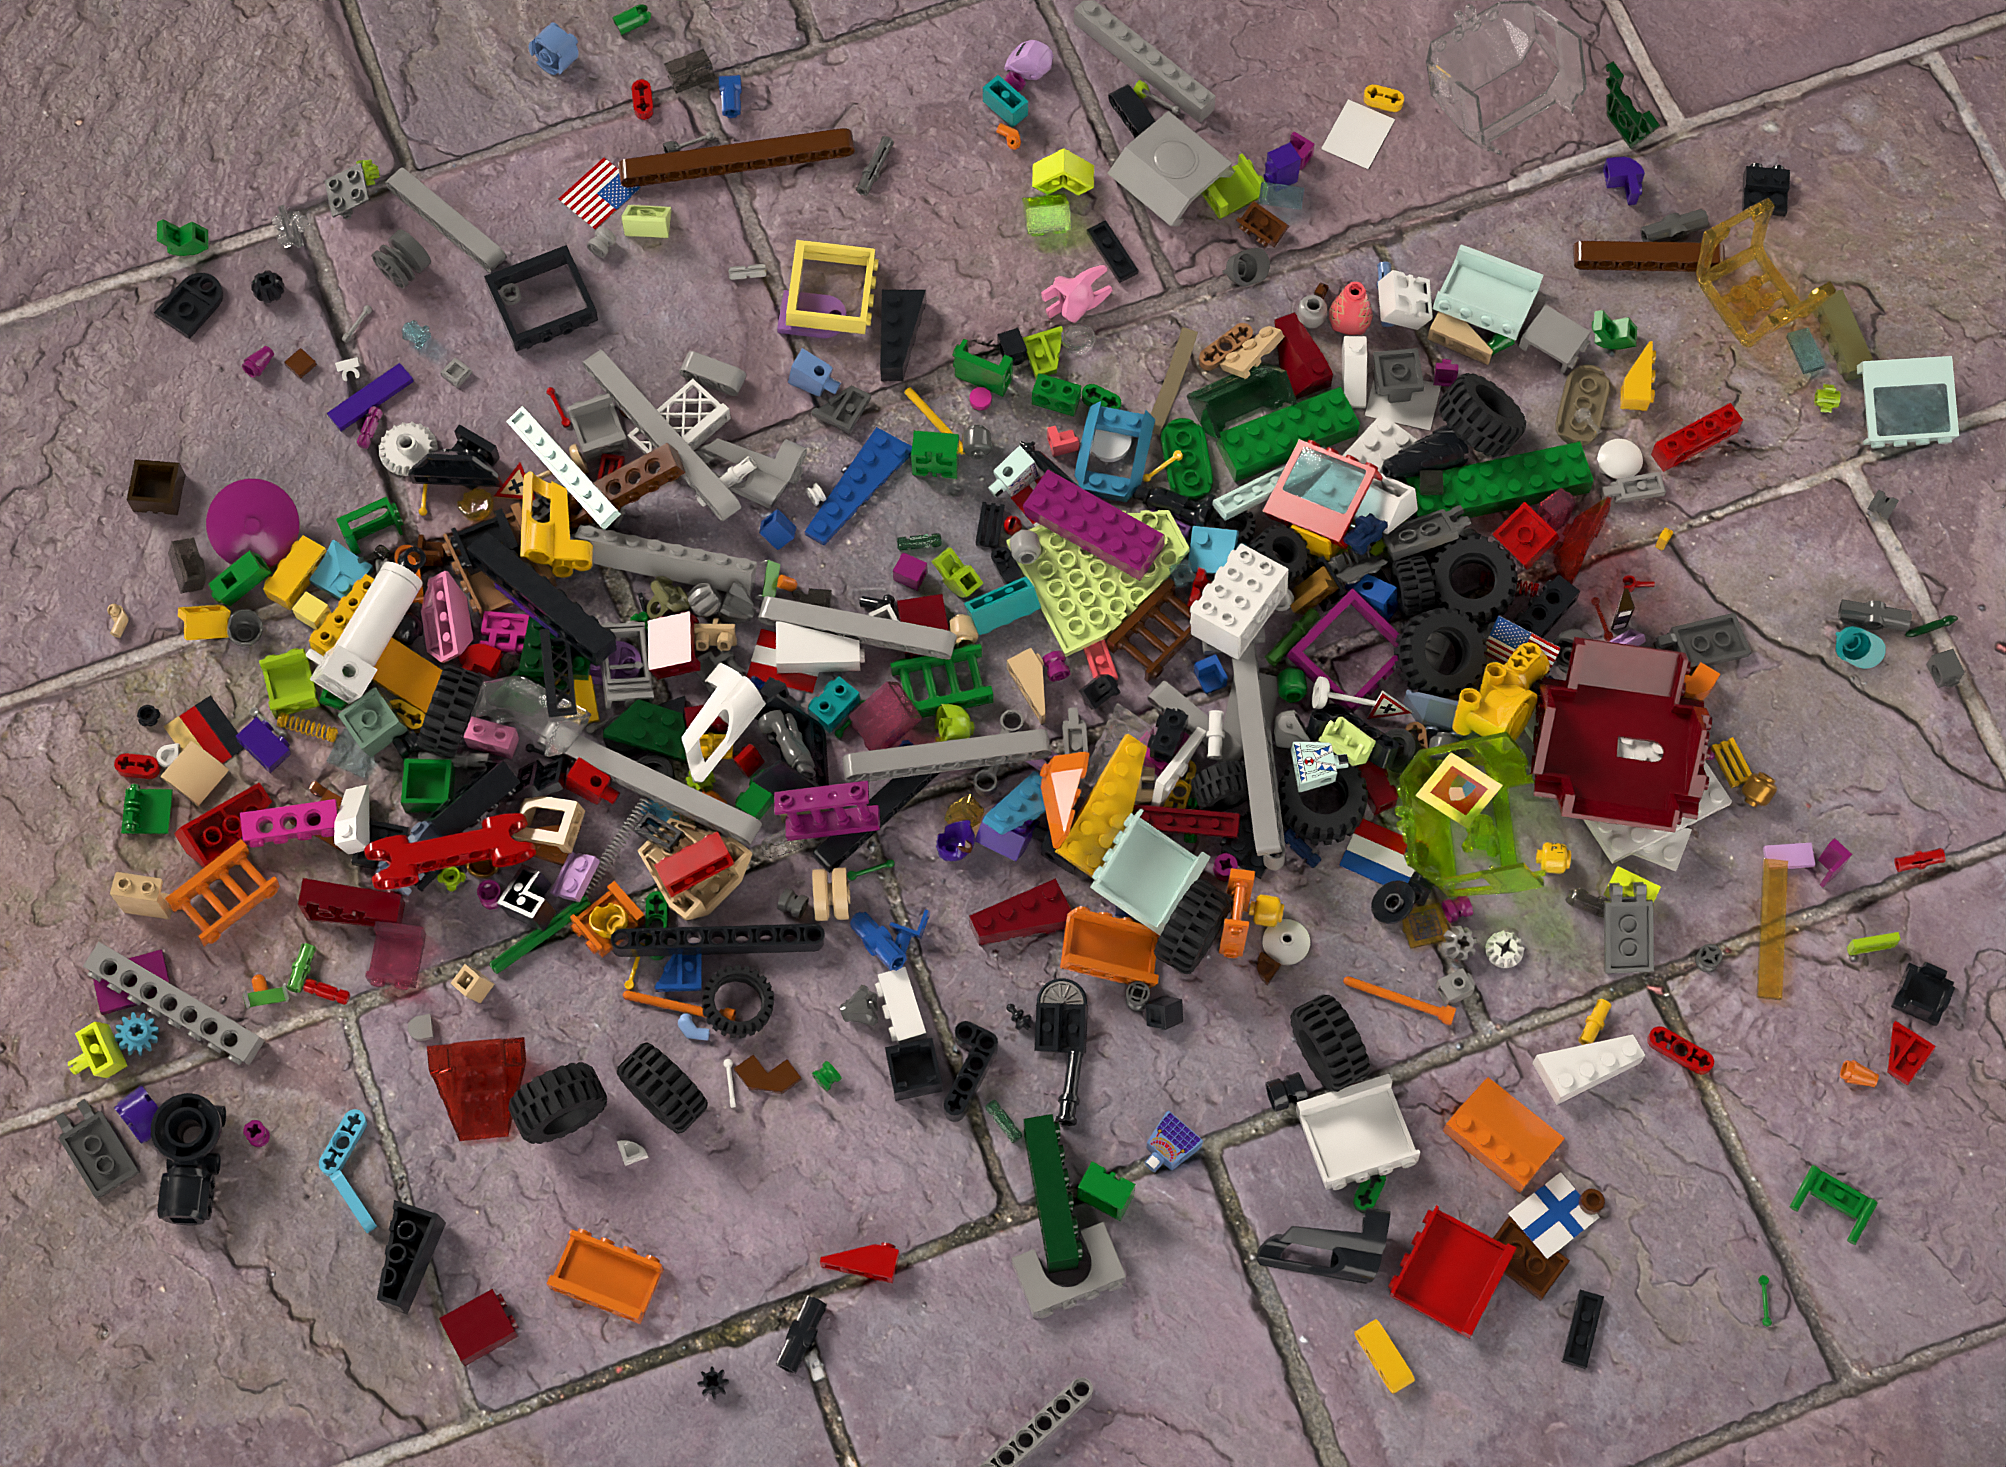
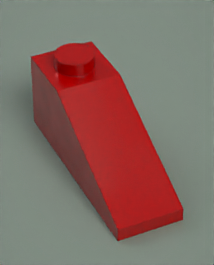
M883 1242L881 1245L873 1244L823 1256L820 1258L821 1268L893 1284L900 1253L899 1249H895V1245Z

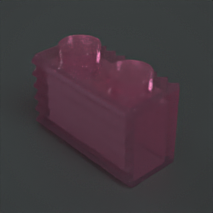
M1560 488L1540 503L1537 514L1557 532L1558 529L1568 524L1575 505V499L1569 492H1565L1563 488Z

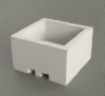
M1392 270L1378 281L1381 321L1418 330L1433 319L1430 279L1422 277L1413 278L1411 274L1405 276L1403 272Z

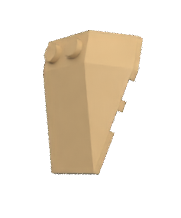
M669 818L666 822L683 831L686 835L684 839L679 840L680 844L678 847L675 846L673 848L674 852L671 854L648 840L637 851L673 911L686 921L707 916L742 882L752 852L731 837L725 838L720 836L734 865L671 897L654 865L663 858L670 857L681 851L684 847L693 845L705 836L715 832L710 830L707 832L698 829L694 825ZM659 828V830L668 834L669 836H675L674 834L665 830L664 828ZM653 834L655 837H657V838L661 839L662 841H664V842H666V843L669 844L668 841H666V840H664L663 838L657 836L656 834Z

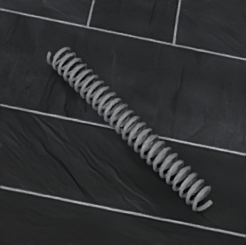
M647 798L640 799L641 802H638V806H635V810H632L633 814H630V818H627L628 822H624L625 826H621L622 829L619 830V833H616L617 837H614V841H611L612 845H608L609 849H605L606 853H603V856L600 857L601 860L598 867L608 871L602 864L608 867L610 865L603 859L610 863H613V861L607 856L616 859L609 852L618 855L612 848L620 852L621 849L616 845L622 848L624 846L617 840L624 844L626 842L621 837L629 840L622 832L632 836L626 829L634 832L628 825L635 828L636 826L631 821L637 824L639 822L633 817L641 821L642 818L636 813L643 817L645 816L638 809L647 813V810L642 806L650 809L643 801L653 805ZM597 867L594 875L602 879V876L597 872L603 875L605 873ZM593 876L592 880L599 883V880ZM592 880L590 881V884L597 886ZM588 885L587 888H589V889H591V890H594L593 887H591L590 885ZM586 889L585 892L591 894V892L588 889Z

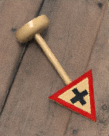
M576 443L571 445L569 453L572 460L584 474L589 473L588 466ZM519 462L502 484V488H499L493 497L523 500V483L526 473L521 462ZM547 470L536 476L540 479H543L545 477L552 475L553 473L550 470Z

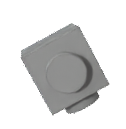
M1461 968L1438 979L1435 989L1445 1007H1447V1005L1451 1006L1472 996L1475 983L1469 973L1466 974L1464 969Z

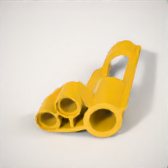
M529 471L524 475L520 556L538 564H549L552 567V573L560 578L571 576L573 569L578 571L591 569L593 564V545L584 540H570L567 489L553 481L548 483ZM533 491L551 500L549 522L541 523L532 518Z

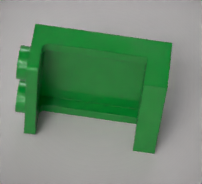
M963 339L960 345L957 344L952 354L954 357L955 377L978 387H984L990 392L1003 397L1013 379V358L1004 355L1000 364L997 365L968 353V340Z

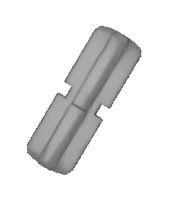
M765 264L748 265L746 268L745 265L729 267L728 270L731 280L746 279V276H750V278L766 276Z

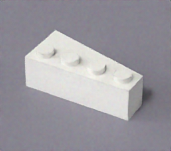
M1628 1035L1536 1055L1532 1064L1555 1104L1558 1105L1640 1064L1645 1054L1634 1035Z

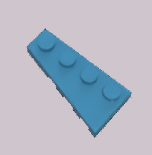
M1037 771L1031 773L985 815L982 822L1000 835H1003L1022 826L1029 819L1035 820L1039 818L1040 814L1046 812L1041 791L1042 776Z

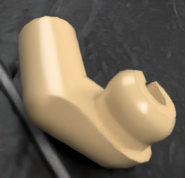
M113 603L107 608L108 614L111 615L114 621L110 634L121 638L129 620L124 608Z

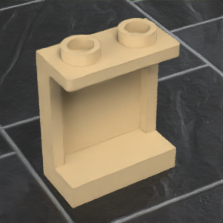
M121 872L115 873L110 895L124 913L168 920L171 918L172 910L165 900L170 894L160 893L163 885L162 879Z

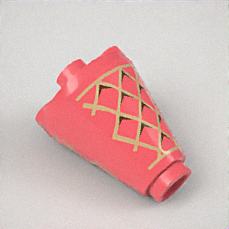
M1359 282L1348 284L1332 302L1329 309V321L1332 329L1346 335L1364 334L1373 319L1372 307L1366 289Z

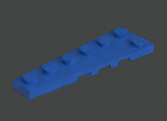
M876 427L806 528L805 535L825 545L845 525L846 521L858 511V508L873 496L872 493L880 485L882 486L887 481V478L895 470L897 471L911 456L912 446Z

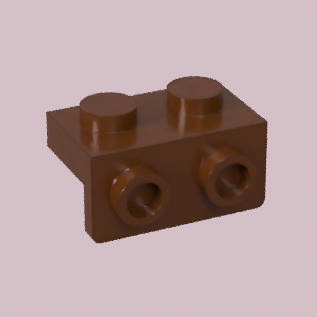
M1255 201L1251 203L1241 218L1238 217L1236 219L1241 224L1238 227L1248 235L1251 232L1257 235L1256 241L1265 247L1269 244L1275 248L1289 228L1288 224Z

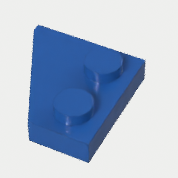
M672 955L664 967L662 976L655 985V992L702 991V955Z

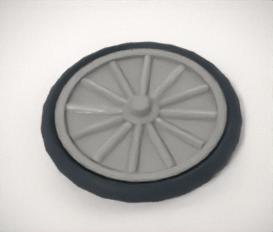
M1058 978L1047 982L1041 988L1037 996V1003L1087 1005V997L1083 988L1078 983L1070 979Z

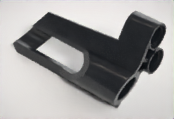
M1366 1207L1361 1233L1291 1226L1284 1234H1275L1264 1241L1257 1250L1256 1260L1262 1266L1363 1284L1370 1283L1374 1280L1380 1267L1382 1253L1386 1246L1391 1211ZM1292 1243L1332 1250L1330 1267L1281 1259L1280 1257L1286 1247Z

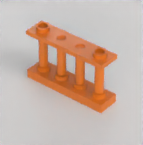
M242 839L165 898L168 906L174 913L177 910L183 909L199 927L202 933L198 937L204 947L208 943L216 942L222 932L265 898L273 897L280 887L275 876L267 881L247 859L250 852ZM235 865H240L259 886L249 896L228 874L229 870ZM216 880H222L240 901L230 911L209 889L210 884ZM196 895H203L221 916L213 925L210 926L190 904L191 899Z
M1233 868L1230 870L1226 893L1233 899V905L1230 909V919H1225L1219 947V954H1224L1227 958L1243 956L1249 922L1242 921L1243 911L1248 912L1255 871Z

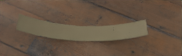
M1182 327L1166 377L1151 411V415L1155 418L1152 432L1154 434H1160L1188 365L1198 334L1197 331Z

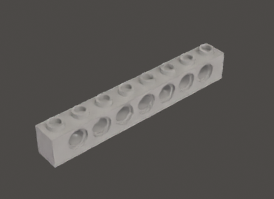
M98 942L83 967L89 970L88 976L98 982L103 978L109 982L107 987L119 994L122 990L129 994L127 999L139 1006L142 1002L149 1006L147 1011L160 1018L162 1014L169 1018L167 1022L180 1030L184 1026L189 1029L187 1033L189 1036L199 1042L204 1038L209 1041L207 1046L218 1053L222 1050L230 1054L228 1059L238 1065H241L242 1061L250 1065L265 1041L258 1035ZM112 965H117V971L113 975H109V968ZM137 976V983L133 987H128L130 978ZM157 988V995L152 999H148L149 991ZM177 1000V1007L172 1011H168L169 1003ZM193 1012H197V1019L189 1023L188 1016ZM212 1024H217V1031L209 1035L208 1028ZM232 1036H237L238 1041L236 1045L229 1047L228 1040Z

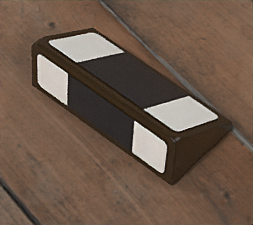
M1628 588L1624 589L1619 600L1611 630L1626 628L1633 614L1635 606Z

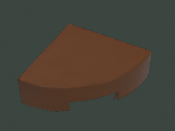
M1320 282L1314 295L1324 300L1329 290V285Z
M1261 951L1257 961V972L1260 979L1268 986L1280 969L1281 964Z

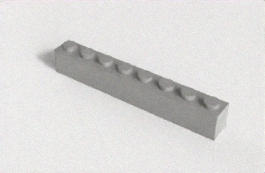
M1083 0L1074 9V24L1198 123H1201L1214 111L1216 98L1214 94L1095 0Z
M580 525L574 535V540L588 541L593 545V564L653 577L664 576L672 581L691 585L708 583L716 590L729 592L733 583L736 582L744 587L749 596L755 585L757 562L746 558L727 556L723 553L717 554L704 551L703 549H693L680 544L660 542L656 539L650 540L636 535H626L613 530H603L592 526Z

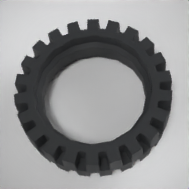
M735 965L734 968L727 966L724 971L722 969L718 970L716 975L713 974L707 982L702 996L703 1015L707 1017V1023L713 1025L712 1029L716 1032L720 1030L721 1035L726 1036L728 1033L730 1038H736V1035H739L740 1038H745L747 1034L749 1036L755 1035L756 1031H761L764 1025L766 1026L774 1006V992L771 991L772 986L770 982L766 983L767 978L764 975L760 977L759 971L756 969L752 972L750 971L751 967L745 966L744 969H741V965ZM740 982L753 987L761 999V1009L758 1014L751 1020L743 1022L732 1021L722 1016L716 1009L714 1001L715 994L721 986L726 983Z

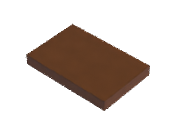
M1511 1216L1506 1219L1493 1237V1239L1504 1245L1509 1243L1516 1247V1251L1504 1274L1540 1301L1570 1262L1569 1259L1558 1251L1547 1259Z

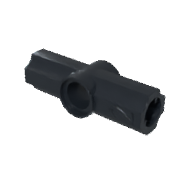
M807 1296L797 1320L792 1322L788 1330L787 1341L776 1363L778 1367L790 1373H797L806 1351L811 1348L816 1338L817 1327L827 1308L826 1303L815 1297Z

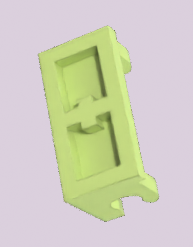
M1338 717L1335 723L1330 720L1318 740L1322 743H1331L1333 752L1337 755L1347 754L1348 763L1352 766L1365 764L1376 743L1375 740L1343 717Z

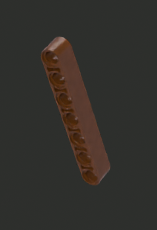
M1579 241L1573 245L1574 267L1579 270L1719 272L1726 268L1725 247L1720 243Z

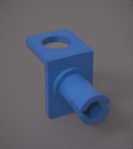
M925 909L917 931L890 922L889 926L891 929L898 932L894 943L904 954H906L911 938L917 937L922 939L930 917L929 910Z

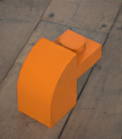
M1700 662L1692 676L1685 675L1686 691L1683 698L1697 700L1706 698L1716 684L1720 673Z

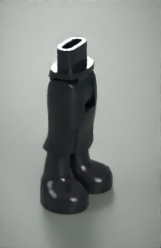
M1139 485L1134 499L1143 501V505L1156 511L1169 510L1171 515H1174L1179 520L1184 519L1195 526L1206 527L1214 510L1212 503L1216 499V495L1208 494L1202 502L1189 500L1187 496L1180 495L1163 487H1155L1153 489L1151 485L1148 488Z

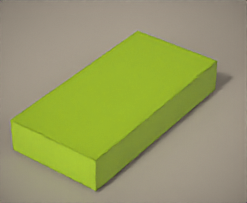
M1899 932L1853 939L1847 946V951L1851 956L1892 949L1900 942Z

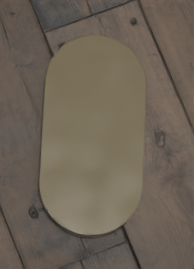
M1581 365L1579 368L1570 371L1567 376L1555 421V429L1558 436L1568 444L1581 441L1582 446L1588 445L1599 434L1611 384L1605 372L1597 366Z

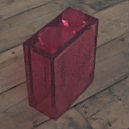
M886 681L849 715L853 722V728L860 733L869 751L891 748L923 719L900 683Z

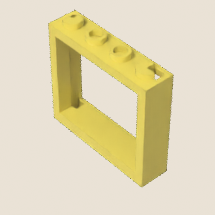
M796 240L786 311V325L865 334L866 326H871L872 313L868 312V308H873L874 294H870L871 289L876 287L877 276H873V271L878 270L879 259H875V249ZM804 259L867 266L860 317L797 310Z

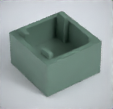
M376 687L338 714L361 750L370 757H373L392 743V740L409 730L387 697Z

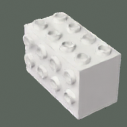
M1242 543L1236 550L1233 549L1227 558L1228 562L1224 567H1219L1214 581L1205 586L1202 592L1203 596L1199 601L1195 600L1190 608L1191 634L1239 660L1286 595L1288 588V568Z

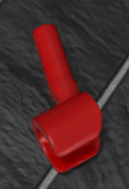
M1631 575L1623 578L1624 583H1632L1630 586H1624V589L1628 588L1630 592H1633L1635 588L1655 586L1654 581H1636Z

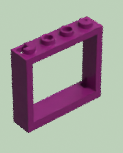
M1353 588L1286 655L1314 684L1318 677H1325L1329 680L1330 692L1343 695L1346 694L1303 651L1350 604L1395 648L1399 645L1395 642L1399 633ZM1393 655L1353 697L1362 698L1366 693L1371 696L1379 687L1377 682L1381 678L1386 680L1395 671L1392 669V666L1398 661V656ZM1330 698L1335 704H1339L1348 710L1352 708L1356 711L1362 705Z

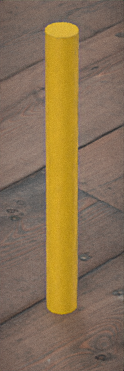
M911 387L905 390L904 393L941 433L954 434ZM959 440L960 454L963 455L965 454L963 452V445Z

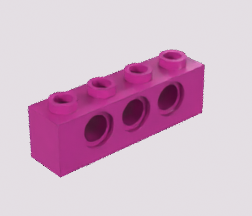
M335 799L240 813L243 841L246 845L257 848L264 846V843L273 841L274 844H284L288 842V839L294 838L304 841L312 839L314 835H321L322 837L335 836V820L339 811L338 804ZM318 816L321 818L318 825H309V820L312 817ZM293 819L297 821V825L295 828H285V825L289 820ZM267 823L273 824V829L270 832H261L263 825Z

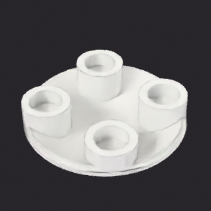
M1610 440L1599 450V470L1601 473L1614 479L1635 476L1643 464L1642 453L1634 443L1628 440Z

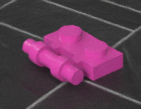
M484 611L481 634L482 636H489V641H480L479 644L492 646L502 652H508L509 655L522 653L524 644H518V639H525L529 615ZM498 637L510 638L509 643L497 642Z

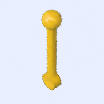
M1179 450L1175 451L1173 457L1149 474H1144L1143 481L1149 482L1151 477L1173 461L1181 460L1183 458L1182 452Z
M423 484L422 503L418 511L421 516L427 514L426 498L428 484Z
M635 957L629 980L624 984L627 990L634 989L633 980L640 957Z

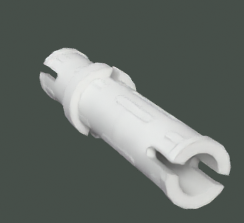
M747 456L736 466L728 468V471L719 479L729 488L735 483H740L743 477L757 468V465L750 456ZM696 494L697 501L703 507L706 506L705 502Z

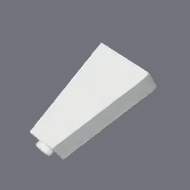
M776 622L777 673L861 671L860 663H865V650L860 649L859 640L785 622Z

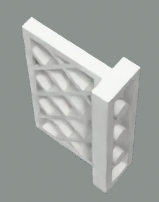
M694 379L689 381L657 409L663 418H666L668 423L670 418H682V427H673L676 432H682L683 440L693 451L731 419L729 408L724 403L720 404ZM695 388L699 392V398L686 399V393ZM673 404H683L682 413H670V407ZM686 404H699L698 413H686ZM702 404H712L715 407L710 413H701ZM685 418H698V424L694 427H685ZM636 427L627 437L644 454L652 451L653 445L650 441H639L636 438L641 433Z

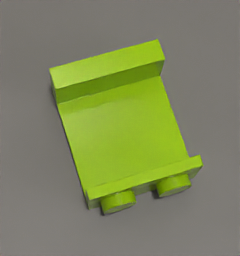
M1243 153L1238 155V163L1232 167L1235 172L1231 178L1220 177L1201 193L1219 220L1264 197L1265 180L1261 175L1258 176L1254 170L1253 163L1250 159H1246Z

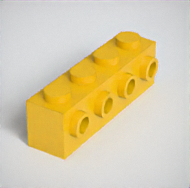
M365 574L361 580L358 579L354 583L350 593L341 598L338 607L333 613H329L324 619L322 626L311 634L309 639L311 649L324 656L327 651L335 646L373 583L374 578Z

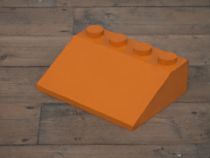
M1489 1077L1461 1105L1443 1129L1446 1135L1519 1193L1523 1191L1565 1139Z

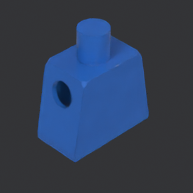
M1366 574L1360 581L1353 584L1346 583L1345 585L1346 590L1350 591L1353 588L1387 622L1398 610L1397 587Z

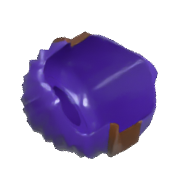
M962 820L945 826L944 833L938 834L936 848L940 858L945 861H959L971 853L975 843V834L971 821Z

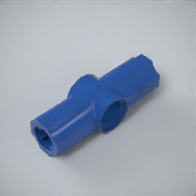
M859 911L853 915L852 920L849 922L850 927L862 939L867 951L872 956L876 955L890 971H897L902 968L907 960L906 955L894 943L889 931L884 926L880 927L867 912Z

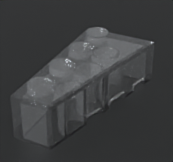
M1118 703L1114 708L1111 719L1108 720L1101 738L1095 745L1092 756L1089 757L1085 778H1080L1078 789L1081 790L1080 796L1084 799H1087L1125 734L1132 735L1144 745L1148 744L1151 734L1155 735L1154 727Z

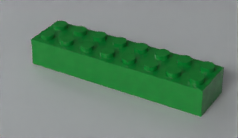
M1580 441L1406 478L1405 484L1415 488L1418 510L1411 515L1412 519L1441 509L1447 512L1459 505L1462 506L1464 513L1458 515L1457 518L1461 516L1474 518L1516 509L1524 502L1530 506L1590 492L1594 480Z

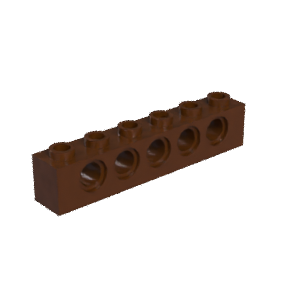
M666 443L593 482V484L619 511L621 507L638 501L640 497L649 492L657 491L660 486L677 480L679 476L686 472L678 451L669 443ZM572 494L567 496L570 535L576 534L580 525L588 526L589 524L597 523Z

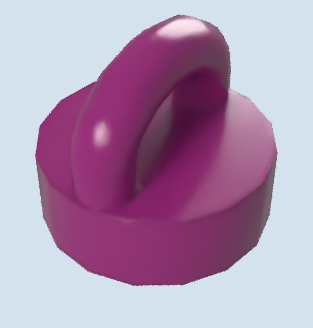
M1010 71L1005 77V81L1017 92H1021L1026 86L1025 80L1014 71Z

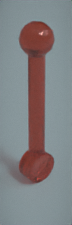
M1593 597L1591 603L1597 610L1605 632L1603 638L1606 641H1611L1613 633L1608 630L1599 605L1600 599Z

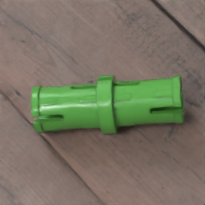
M307 943L301 944L296 962H293L291 966L293 970L286 986L289 991L301 993L305 978L311 971L310 964L316 951L315 946Z

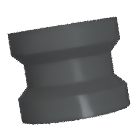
M1714 944L1702 946L1695 957L1696 966L1703 972L1714 971L1722 960V951Z

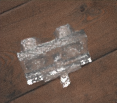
M285 205L279 206V214L271 218L273 226L278 231L285 230L276 236L278 243L284 248L293 244L298 248L304 246L301 233L305 232V227L309 224L308 217L300 215L299 211H287Z

